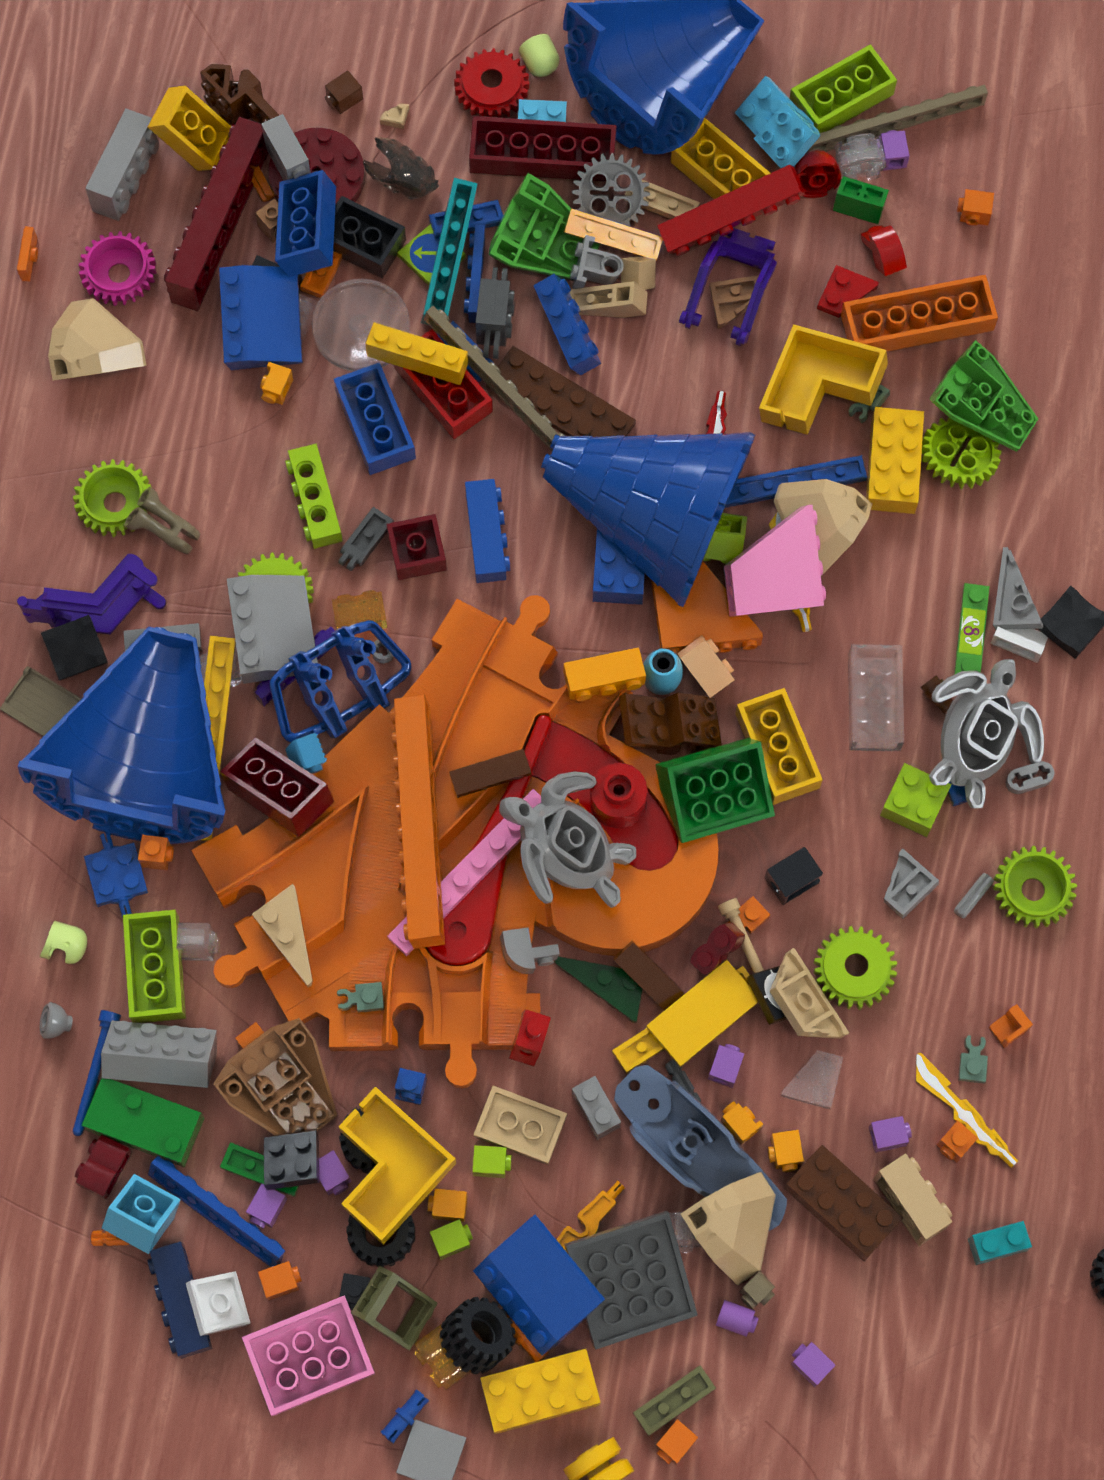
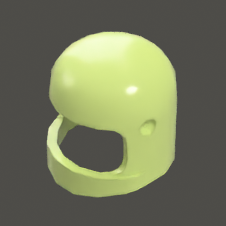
M547 34L533 36L526 40L519 48V54L528 71L533 76H548L559 65V55Z
M54 921L40 957L49 960L53 951L58 948L66 953L65 963L75 964L82 959L86 951L87 935L81 928Z

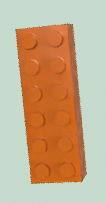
M986 274L843 302L841 318L848 340L881 348L887 352L994 331L998 320Z

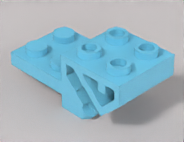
M767 76L762 79L735 111V114L756 135L754 140L780 168L787 165L794 167L820 137L818 129L814 127V122Z

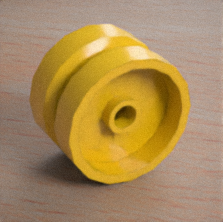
M612 1437L599 1446L597 1444L576 1458L577 1460L568 1465L563 1471L569 1480H581L586 1476L589 1480H623L633 1473L634 1469L626 1458H622L610 1465L609 1461L616 1457L621 1450L615 1438Z

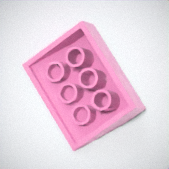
M345 1295L242 1337L271 1416L278 1415L375 1375Z

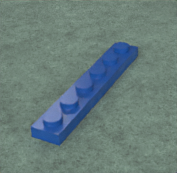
M159 1156L151 1162L148 1176L268 1266L273 1267L281 1263L285 1250L276 1240L269 1239L261 1233L256 1225L246 1222L239 1216L236 1210L226 1207L218 1201V1198L213 1193L206 1192L198 1186L192 1177L185 1176L178 1171L172 1162L163 1160Z

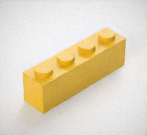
M375 322L365 343L367 357L461 385L468 366V351Z

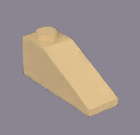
M635 281L571 289L570 291L572 299L576 301L580 308L579 315L621 318L646 315L648 292Z

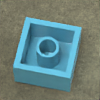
M134 1174L109 1206L102 1229L149 1254L174 1220L181 1199Z

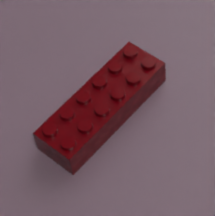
M473 116L469 154L470 173L526 176L529 173L534 177L581 180L582 178L577 174L578 171L585 173L584 164L592 166L593 157L600 162L601 154L605 155L606 160L610 159L611 153H614L615 156L616 125ZM596 174L592 180L606 182V177L603 174Z

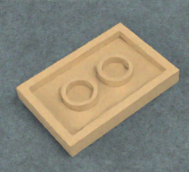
M492 1086L474 1132V1137L500 1147H506L508 1150L548 1165L567 1113Z

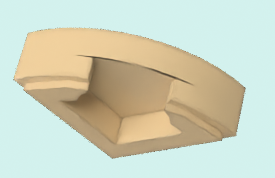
M398 104L397 107L385 111L380 118V124L403 129L409 112V104Z

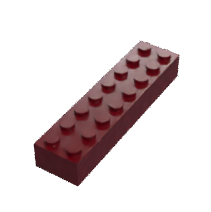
M239 117L236 124H233L229 130V140L220 150V160L211 170V180L208 185L203 187L201 193L202 200L199 206H195L192 213L193 220L190 226H186L184 229L183 242L180 247L175 249L173 255L174 262L171 268H167L164 275L171 303L195 311L200 309L254 188L252 182L254 169L249 166H259L262 170L269 154L265 147L261 124Z

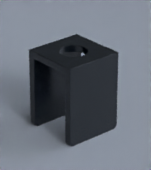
M803 847L767 869L765 880L781 904L785 905L819 884V877L822 876L823 872L808 850Z

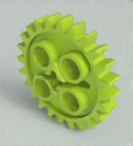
M949 417L947 422L940 418L938 424L932 423L931 428L926 430L923 437L922 454L924 456L922 462H928L926 470L934 469L933 478L939 475L942 477L941 483L949 480L950 487L958 483L960 489H963L964 484L967 483L969 488L972 489L975 482L977 485L982 486L984 480L988 482L991 476L995 474L1001 461L999 459L1001 451L997 450L1000 443L993 442L992 439ZM971 438L955 466H950L965 440Z

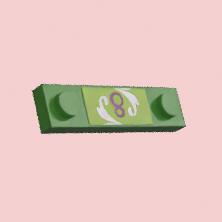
M964 583L954 675L961 671L972 670L981 673L990 586Z

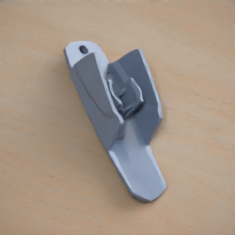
M649 1065L635 1067L617 1085L614 1100L632 1123L629 1127L631 1134L678 1181L707 1197L733 1182L762 1172L776 1194L769 1231L779 1226L786 1211L787 1198L734 1140L729 1130L689 1091L675 1080L670 1081ZM632 1081L640 1083L638 1091H633L630 1088ZM650 1099L658 1100L659 1107L657 1109L650 1108Z

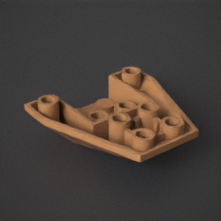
M300 1018L268 1029L230 1058L213 1083L229 1106L275 1136L318 1131L337 1116L316 1040Z

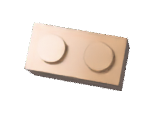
M700 636L681 650L678 655L711 698L735 680L731 675L734 669L726 658L721 661L716 655L720 650L711 638L706 641L703 636Z

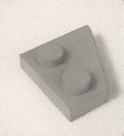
M902 849L899 853L896 867L893 870L891 882L884 897V903L904 919L939 885V880Z

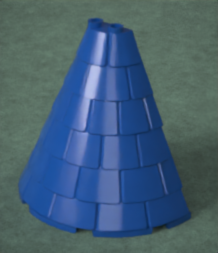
M595 0L594 3L569 2L566 4L563 20V30L568 31V44L564 46L565 57L574 86L580 98L586 97L593 108L590 114L598 124L616 125V141L628 148L638 147L645 154H664L683 146L696 134L714 101L720 95L724 85L731 77L748 46L763 25L764 20L741 0Z
M745 432L732 434H675L659 436L654 434L601 437L559 436L555 434L550 446L553 449L552 454L545 455L541 468L545 469L543 478L565 497L610 542H614L657 586H661L679 606L684 607L717 524L749 454L755 434Z
M147 627L83 694L84 697L39 740V744L22 761H19L18 770L24 783L31 782L34 785L33 793L40 800L74 821L82 818L89 820L93 823L92 828L104 833L110 832L111 835L141 841L142 835L166 837L171 844L194 842L210 836L213 828L219 829L226 811L210 729L211 721L206 703V691L201 673L197 639L187 633L178 634L167 631L162 627Z

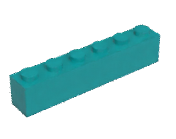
M458 178L453 179L421 318L422 324L429 325L424 318L426 311L432 306L437 310L441 309L447 316L449 315L478 183Z

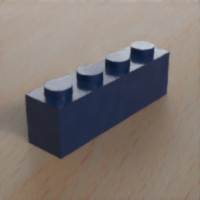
M180 1241L151 1250V1258L147 1259L151 1275L156 1274L158 1285H154L158 1301L163 1300L165 1311H162L161 1314L165 1327L170 1326L173 1336L168 1338L172 1354L177 1353L178 1357L183 1359L213 1349L209 1334L200 1336L186 1287V1283L194 1279L184 1244Z

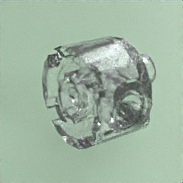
M871 133L855 135L846 138V144L842 145V141L834 146L842 178L845 176L858 180V177L866 176L868 180L879 178L881 176L880 172L886 168L881 136L879 135L876 138L875 134Z

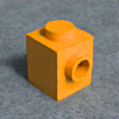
M799 1130L772 1133L770 1137L771 1146L768 1147L770 1163L774 1162L775 1169L782 1168L783 1172L798 1170V1166H802L804 1162Z

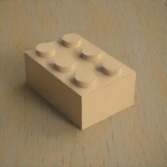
M905 1153L881 1169L874 1177V1181L892 1208L903 1217L901 1221L918 1246H921L952 1223L950 1219L952 1213L945 1203H939L935 1197L937 1192L929 1180L924 1181L919 1173L921 1168L913 1157L909 1158Z

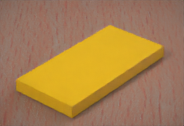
M726 960L646 1025V1028L677 1065L681 1067L757 1005L758 1001L751 987L729 961Z

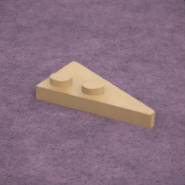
M292 884L255 911L252 916L306 986L309 987L312 985L313 980L297 892Z

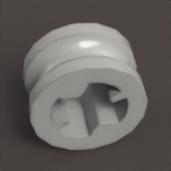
M379 640L374 642L377 652H379L380 646L387 649ZM388 650L385 656L382 653L377 654L376 651L373 654L375 661L383 664L390 662L394 657Z

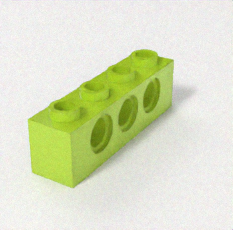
M317 443L288 450L289 460H285L288 474H294L296 481L292 482L291 485L294 496H300L302 503L297 505L300 518H306L308 526L303 527L307 542L312 541L314 549L343 542ZM304 472L313 473L307 478L301 476ZM310 494L319 495L314 500L307 499ZM317 516L325 517L321 522L313 521Z

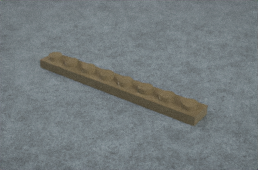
M985 85L971 86L958 93H947L938 99L924 100L918 105L911 107L903 106L891 113L883 112L874 118L867 120L859 119L847 126H836L830 131L820 133L818 140L807 152L813 150L831 151L881 136V133L890 130L898 131L985 105L988 91Z
M434 306L426 311L424 320L449 346L468 351V365L549 448L555 434L565 436L560 432L557 433L551 427V421L546 416L540 415L535 410L534 404L527 397L523 398L517 392L518 389L512 381H506L500 375L499 368L493 362L489 363L483 357V352L478 346L471 345L466 340L465 333L459 327L455 328L449 322V318L441 309L437 310Z

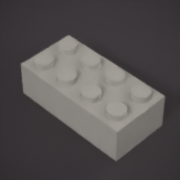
M125 108L85 188L93 212L117 221L120 220L122 214L127 212L130 204L129 200L132 194L137 192L139 180L142 174L147 172L149 160L152 154H156L159 147L157 135L148 128L151 117Z
M111 1021L101 1052L102 1078L208 1088L217 1056V1030L180 1027L177 1025L167 1026L152 1023Z

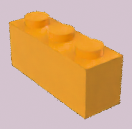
M639 647L563 664V674L570 700L584 701L590 699L592 695L602 694L603 696H608L616 693L617 690L626 688L627 690H636L645 685L646 673Z

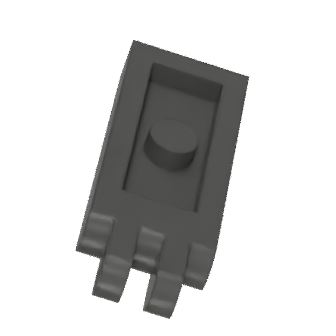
M372 507L341 548L340 553L343 555L338 563L344 566L350 559L346 567L350 571L357 564L362 566L386 535V524L393 523L394 520L375 507Z

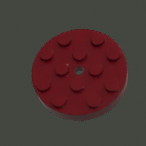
M317 127L295 132L294 135L309 160L310 172L323 170L336 186L335 205L341 196L356 202L365 183L363 158L357 146L347 136L332 129ZM270 159L268 169L270 186L275 199L279 201V184L284 180L273 160Z

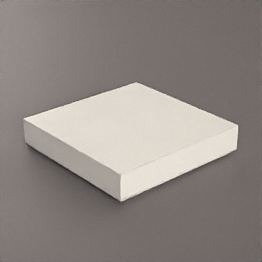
M236 1271L191 1280L186 1283L200 1336L250 1324Z

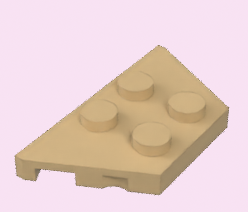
M795 948L785 953L770 988V993L797 1035L841 1039L849 1034Z

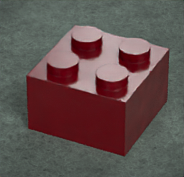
M436 514L386 524L398 580L447 571Z

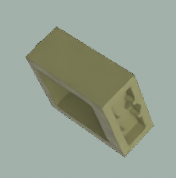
M379 1266L351 1314L397 1345L410 1351L413 1344L418 1340L419 1334L426 1322L433 1315V1311L438 1303L394 1272ZM395 1286L416 1299L396 1333L375 1320Z

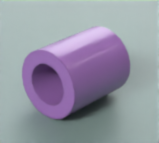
M724 1300L716 1326L747 1337L748 1332L754 1333L759 1318L754 1316V1310Z

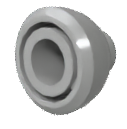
M49 1002L43 1008L40 1018L41 1036L44 1039H51L60 1036L64 1031L69 1032L73 1022L72 1016H68L60 1005Z

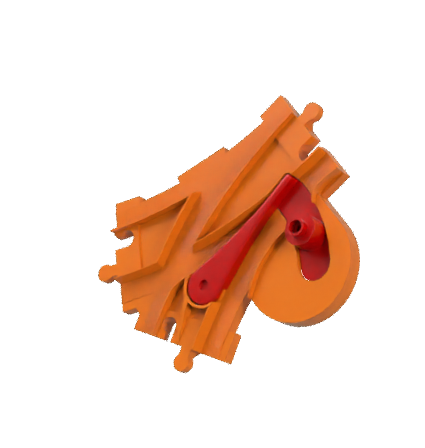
M532 595L525 598L521 603L520 616L514 625L508 623L506 617L499 621L477 608L456 599L432 638V647L438 649L439 652L402 697L425 695L430 705L441 881L504 819L499 811L502 799L508 797L524 799L532 789L541 795L544 785L556 775L574 771L585 772L596 778V785L593 788L570 793L566 796L565 800L581 806L592 814L602 826L609 844L625 843L636 847V858L629 864L613 863L614 872L610 880L620 889L621 901L615 907H609L594 888L572 889L562 886L549 878L548 881L553 893V900L548 904L543 903L531 888L523 869L520 852L522 841H520L444 918L445 945L416 948L407 956L387 938L407 917V915L404 916L402 910V900L406 899V894L401 887L400 877L404 875V866L402 867L400 864L399 851H403V843L398 838V827H401V818H398L396 803H400V794L397 795L395 779H399L393 761L394 755H397V747H394L392 741V732H396V725L392 723L391 711L388 713L380 704L324 756L327 760L322 765L323 770L313 774L327 783L334 803L301 836H296L271 818H268L245 835H242L238 826L235 825L191 851L224 909L249 893L263 895L266 898V904L292 884L297 892L313 980L312 985L306 986L254 917L248 916L233 924L246 949L236 955L222 956L214 965L213 972L221 986L235 988L243 983L246 976L261 973L288 1022L300 1018L305 1024L317 1016L329 1022L330 1051H394L398 1049V1032L394 1027L395 1018L403 1010H416L424 1018L423 1025L419 1031V1048L423 1050H450V1059L445 1067L446 1078L452 1086L462 1089L469 1087L476 1080L477 1068L472 1059V1050H511L523 1011L526 1009L540 1014V993H527L528 974L515 971L504 959L500 941L502 931L529 928L532 945L534 929L537 926L578 949L607 956H616L632 940L644 952L656 949L685 931L704 908L714 884L718 865L717 833L680 843L679 838L677 840V833L659 786L655 764L660 762L611 736L622 718L619 696L625 693L633 694L631 690H627V688L621 689L612 695L603 696L602 694L592 695L588 700L577 701L576 699L570 700L566 684L559 689H550L542 684L540 679L551 668L558 656V652L553 646L535 637L538 628L544 626L549 620L550 605L543 597ZM524 749L531 770L530 776L457 798L449 771ZM382 982L384 1010L358 1013L357 1005H353L346 1011L339 1010L338 1004L347 1003L348 997L338 996V990L347 989L350 992H356V984Z

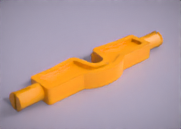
M616 1181L607 1192L601 1191L591 1203L578 1213V1220L586 1228L583 1233L576 1232L570 1226L564 1228L556 1240L565 1251V1243L597 1233L599 1223L616 1205L615 1198L625 1189L622 1184L620 1186L619 1181Z

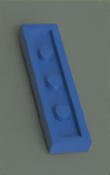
M475 224V233H470L469 248H473V255H468L467 268L471 270V277H466V291L470 292L469 299L464 301V313L468 314L469 323H476L480 281L483 272L485 225Z

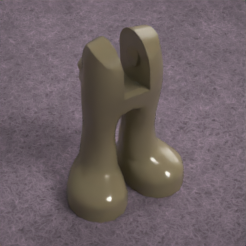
M148 487L137 502V505L140 507L135 508L129 514L124 526L130 530L147 529L172 548L189 554L193 549L192 546L177 536L179 532H182L189 538L198 541L201 535L200 532L189 522L163 505L159 500L157 492L153 488ZM143 509L163 519L170 525V529L159 523Z

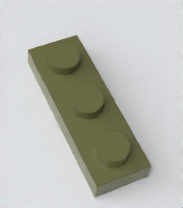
M700 1365L634 1411L633 1414L646 1434L650 1436L711 1393L716 1387Z

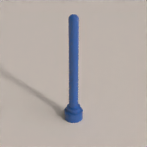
M101 1010L98 1021L100 1022L101 1032L73 1127V1134L75 1136L83 1134L84 1128L81 1125L93 1099L101 1071V1052L111 1021H120V1014Z

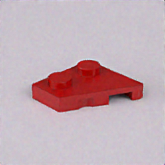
M836 265L819 300L817 309L840 318L843 302L862 299L871 291L877 290L879 282Z

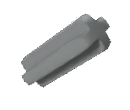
M983 873L955 907L954 912L959 917L966 918L993 884V878Z

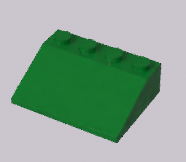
M746 738L655 764L660 790L680 843L775 816L761 741Z

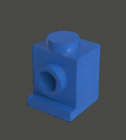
M400 1068L395 1085V1099L421 1105L427 1082L426 1074Z

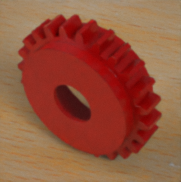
M492 48L491 52L483 49L482 54L474 52V58L472 59L467 56L466 64L460 63V70H456V79H454L455 95L458 96V102L463 103L464 110L470 108L472 116L478 113L482 117L497 116V118H501L503 114L510 117L511 110L514 112L518 111L519 99L524 100V98H528L529 74L526 73L525 65L520 66L519 58L513 60L512 53L507 56L504 54V50L498 53L495 51V48ZM488 70L498 71L502 76V82L493 88L485 86L481 81L484 72Z

